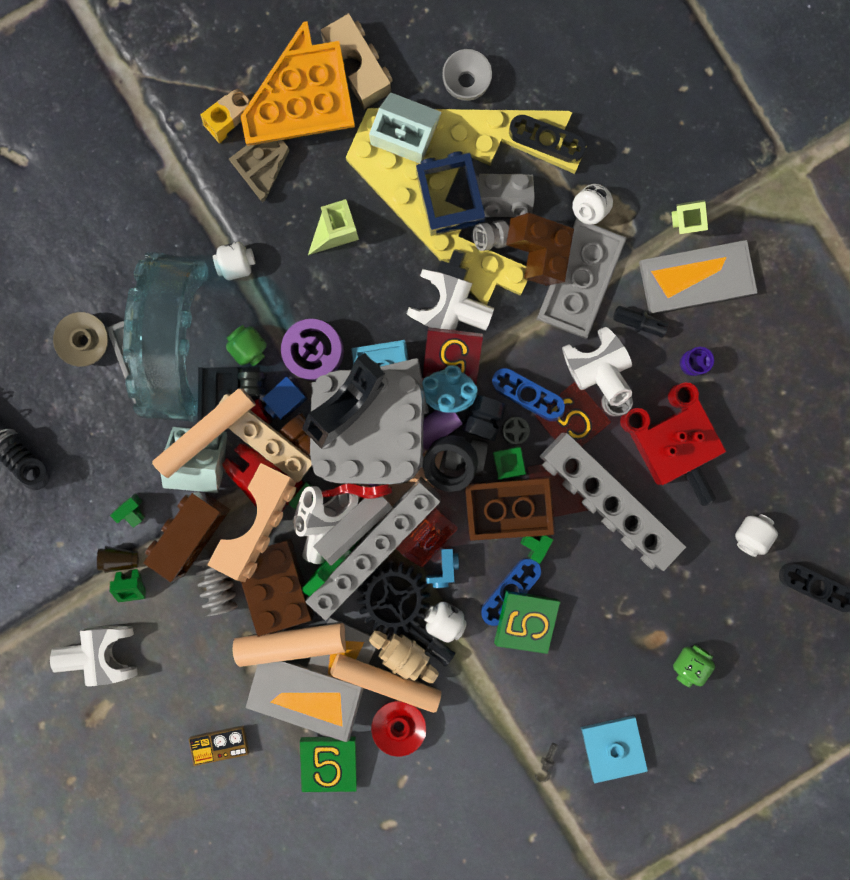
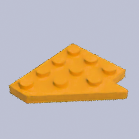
M308 21L302 23L241 115L247 146L355 127L339 41L312 45Z

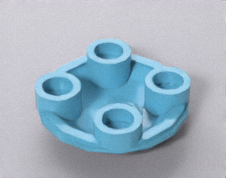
M450 365L445 370L435 372L422 381L426 403L435 410L445 413H456L467 409L474 403L477 396V386L473 380L462 373L461 369L455 365Z

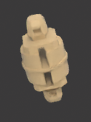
M375 630L369 638L370 643L378 650L382 648L378 656L383 660L382 664L391 669L393 674L397 673L404 679L411 678L414 681L420 675V678L428 683L435 682L439 673L428 663L430 657L424 654L425 649L417 645L415 640H410L402 634L398 636L393 633L387 639L388 636L380 631Z

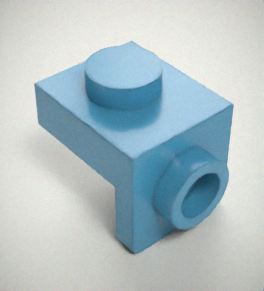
M441 547L442 574L426 575L427 583H432L433 588L449 587V582H454V570L459 569L458 553H453L452 547Z

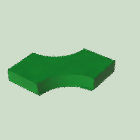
M360 539L332 566L325 561L312 574L302 591L310 597L318 590L341 562L353 551Z

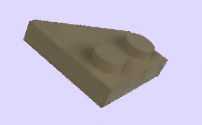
M283 140L250 146L246 145L230 157L229 160L263 203L290 150Z

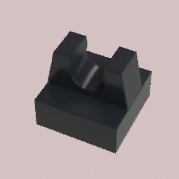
M455 249L450 261L446 259L440 261L437 271L464 280L469 268L462 266L466 252Z

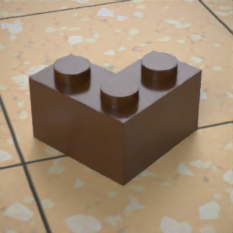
M532 213L511 218L506 245L529 252L524 279L545 286L565 282L574 228Z

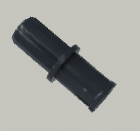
M617 306L613 314L614 321L633 327L636 332L642 330L660 338L665 336L668 328L664 327L669 325L668 321L649 316L646 311L640 313L623 306Z
M411 623L409 624L410 632L405 634L425 649V653H430L446 667L454 658L456 652L452 651L436 637L428 634L427 630L420 624L418 627H414Z

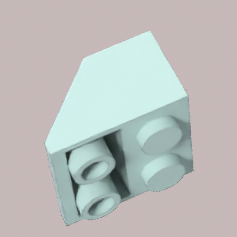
M390 92L377 112L369 133L370 143L375 147L420 164L424 160L441 112Z
M173 427L165 450L191 428ZM227 432L221 433L169 478L161 474L163 488L218 493L224 472L222 463L225 461Z

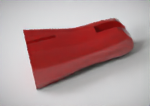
M240 443L234 450L250 465L243 470L237 463L226 458L222 466L226 474L257 508L256 500L249 491L248 486L260 463L286 476L288 475L255 449ZM302 480L296 482L294 486L296 487V492L293 498L304 486L305 482ZM290 502L285 503L281 512L284 511V509L289 505Z

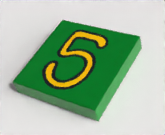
M506 591L494 644L498 647L548 654L560 601L555 598Z
M301 737L302 792L357 791L356 737H350L348 742L332 737Z

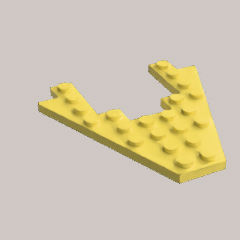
M368 108L346 155V161L440 261L442 259L450 261L455 249L466 252L462 266L469 268L464 280L473 283L470 293L478 302L487 305L496 285L521 296L527 280L524 279L526 266L493 251L478 250L474 243L459 237L462 229L434 236L430 235L416 175V165L419 163L371 145L369 133L379 109ZM435 109L441 112V116L424 159L436 158V160L447 158V155L453 152L461 151L463 154L470 153L471 158L490 166L500 143L503 142L575 174L581 161L580 159L578 162L568 163L516 143L510 138V123L517 115H527L565 130L572 114L570 111ZM521 123L519 127H516L518 128L517 133L522 135L524 131H527L525 130L526 125ZM535 127L530 138L531 140H534L536 132L538 130ZM544 132L539 136L540 142L545 146H550L555 142L554 136L549 132ZM560 137V141H559V143H558V146H557V148H556L557 150H560V147H561L562 142H563V140H564V139L561 138V137ZM575 143L568 147L569 154L573 155L575 151H578L576 150L577 145ZM460 167L425 175L435 218L466 211L446 202Z

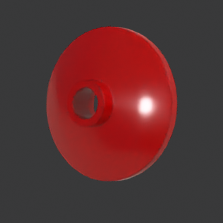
M392 701L383 705L374 715L371 733L375 744L381 751L391 756L402 757L415 752L421 746L426 735V722L423 714L416 706L402 701ZM396 722H402L404 724V728L402 730H396L394 728V724Z

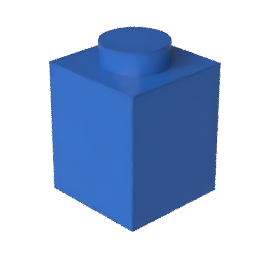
M286 376L262 399L266 403L264 409L272 418L276 419L279 417L285 420L308 398Z

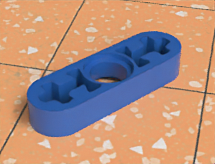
M507 368L500 369L493 375L494 389L502 396L548 421H557L563 416L565 404L558 395ZM506 376H509L510 383L516 387L518 381L521 382L516 390V395L512 394L514 389L509 385L501 388L498 379H505ZM525 388H532L536 391L537 395L533 401L526 402L522 400L520 395ZM543 394L545 395L543 401L550 405L553 402H557V409L560 411H553L551 414H548V408L540 403L539 409L535 406L540 402L541 395Z
M530 558L521 559L481 607V616L485 623L491 626L498 625L500 616L498 618L493 616L489 619L487 608L491 607L494 609L499 604V601L495 600L498 595L504 602L503 589L506 585L514 584L518 587V593L526 594L541 575L540 565ZM524 564L526 566L533 564L532 570L535 574L532 577L530 575L525 576L522 581L526 583V586L523 588L512 577L516 574L520 578L524 573L522 566ZM502 604L501 607L498 609V613H499L500 615H501V610H502L503 604Z

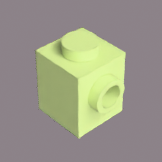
M705 200L676 204L677 211H672L673 228L679 227L680 234L708 230Z

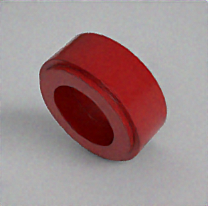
M261 399L255 400L256 405L250 410L267 424H270L272 422L271 417L264 409V403Z

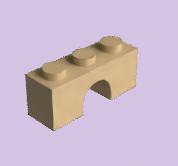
M348 13L321 29L324 43L340 42L343 60L354 58L362 64L357 72L348 77L350 87L363 109L390 94L393 79L386 67L381 68L377 61L379 56L372 44L367 45L364 40L365 32L358 20L354 22Z

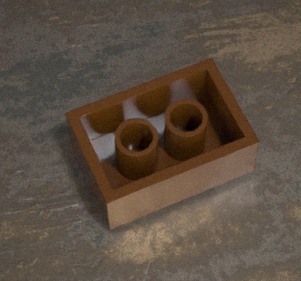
M551 477L470 483L465 487L470 541L555 534Z
M206 492L186 494L177 506L180 511L175 518L170 517L163 525L161 531L164 534L158 542L154 540L145 552L148 557L143 564L169 582H174L186 575L193 562L198 558L231 510Z
M292 539L268 545L263 553L260 552L255 562L257 567L250 579L247 578L245 582H241L257 637L311 621L315 616L313 609L305 602L308 595L302 591L305 582Z

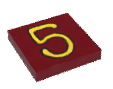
M428 327L423 379L435 372L445 370L450 365H455L461 369L462 373L470 377L476 385L483 334Z

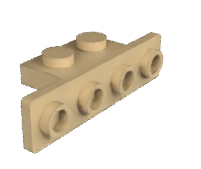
M230 394L224 395L219 404H221L225 399H227L230 396ZM251 410L229 427L245 443L253 447L296 482L301 481L312 466L311 458Z

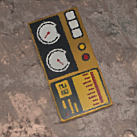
M244 726L191 736L189 738L194 766L249 754Z

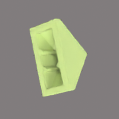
M346 199L321 207L322 214L308 255L359 240Z

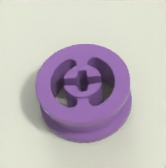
M305 319L295 323L287 330L282 340L281 354L285 365L293 374L306 380L316 381L320 376L338 370L343 360L344 346L339 334L329 324L318 319ZM311 331L326 334L331 342V354L326 355V346L321 341L319 342L317 338L312 336L304 338V334ZM299 345L301 357L311 363L322 362V366L313 370L301 367L295 358V347ZM309 345L316 346V349L319 351L316 356L314 354L309 355L310 351L307 349Z

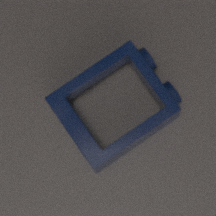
M453 152L447 155V158L440 160L427 158L416 165V175L431 236L484 223L485 213L470 153ZM464 166L474 209L435 218L425 175Z

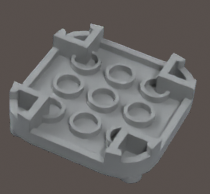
M351 370L329 372L316 380L311 398V411L322 405L338 391L348 378ZM383 370L385 372L382 382L385 384L371 405L349 428L322 449L310 438V457L314 473L329 482L352 484H402L415 477L420 468L423 467L424 401H426L424 390L418 381L405 372Z

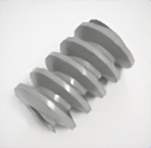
M211 558L193 562L194 565L202 566L203 568L195 574L205 579L197 585L207 589V591L200 594V598L209 599L207 603L202 605V609L211 610L206 616L227 613L238 607L236 602H229V600L236 596L235 592L227 591V589L234 585L233 581L225 580L229 576L208 566Z

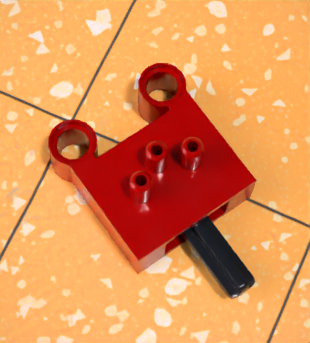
M685 382L673 386L668 392L669 403L675 408H681L682 411L648 428L650 424L649 414L642 408H634L621 416L620 424L624 431L630 433L657 485H664L685 474L700 504L707 506L713 503L716 497L699 466L725 453L726 450L698 399V389L692 383ZM681 388L688 393V400L685 403L681 402L678 398V391ZM633 413L640 417L641 424L638 428L630 425L629 418Z

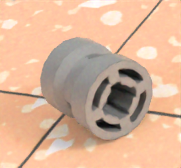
M504 220L493 221L490 225L488 223L475 225L473 240L477 249L486 251L490 250L493 246L495 248L508 246L506 245L509 231L508 224Z
M605 395L601 399L602 410L612 417L628 413L633 405L632 396L625 403L618 406H611Z

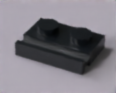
M198 367L197 422L214 410L224 395H231L240 388V380L238 379L239 368Z

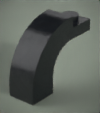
M366 353L359 356L348 378L338 391L308 414L302 427L303 431L321 449L349 428L375 400L385 385L382 382L385 372Z

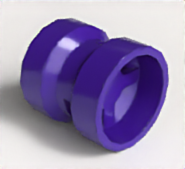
M696 347L685 352L680 360L681 369L688 376H698L707 373L714 365V356L705 347Z

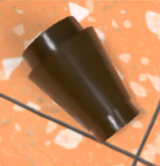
M105 546V549H98V571L109 573L138 568V551Z

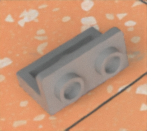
M479 174V192L485 217H517L526 213H533L535 198L533 175Z

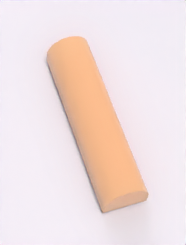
M243 388L237 389L155 458L152 464L163 476L169 478L255 406V402Z
M343 623L274 632L257 637V635L238 637L233 641V656L239 667L346 652L345 625Z
M339 653L330 670L331 675L340 680L433 713L437 712L441 699V690L411 679H404L400 675Z

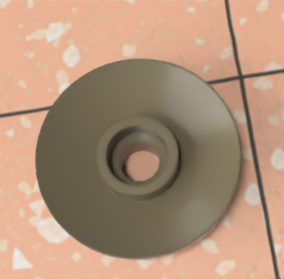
M76 312L64 317L56 326L53 335V344L58 356L64 362L77 367L89 366L99 361L105 354L109 341L108 332L103 322L96 316L85 312ZM83 336H87L88 343L82 346L80 340Z

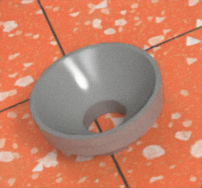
M463 49L453 53L448 57L443 67L442 78L444 86L453 97L459 100L470 101L481 97L490 86L492 79V69L488 59L480 52L472 49ZM463 74H470L475 82L471 87L466 88L460 85L459 77Z

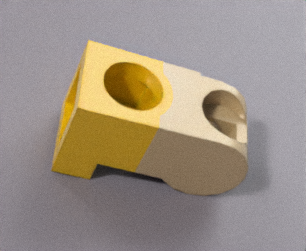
M235 89L200 114L204 127L219 144L227 138V133L242 122L241 115L250 103V100L241 89Z

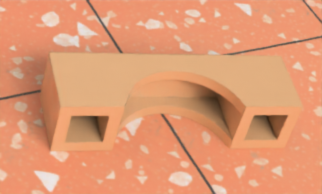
M260 463L248 486L257 504V516L253 526L246 534L239 538L231 540L221 539L208 566L237 581L245 582L247 578L250 579L256 570L257 563L255 562L260 552L263 553L269 545L270 538L268 536L273 527L276 528L282 520L283 512L281 511L285 503L290 502L296 492V487H294L296 481Z

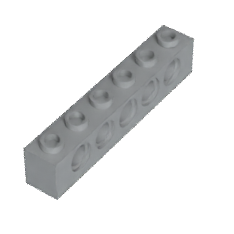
M561 433L540 455L545 461L542 466L553 476L556 474L560 475L565 480L562 485L573 495L576 492L584 498L581 503L593 514L596 511L604 517L601 522L610 531L614 532L617 530L624 537L621 541L632 551L636 548L643 554L640 559L652 570L656 567L665 571L686 548L569 434ZM573 458L577 462V468L573 473H568L565 469V464L569 459ZM593 477L596 480V488L588 492L585 488V483L589 478ZM613 496L616 500V505L612 510L607 511L605 501ZM633 515L635 517V524L632 528L626 529L625 520L628 516ZM653 534L655 539L653 545L646 547L644 543L645 538Z
M420 477L392 506L393 508L358 542L353 551L334 570L326 582L310 597L308 596L305 602L326 621L441 502V495Z

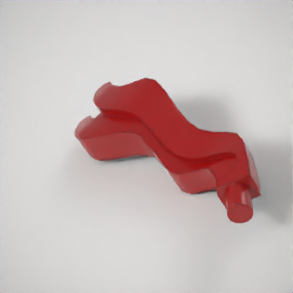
M343 484L335 489L322 491L323 497H332L342 494H353L365 499H375L391 494L392 487L389 488L388 484L376 487Z

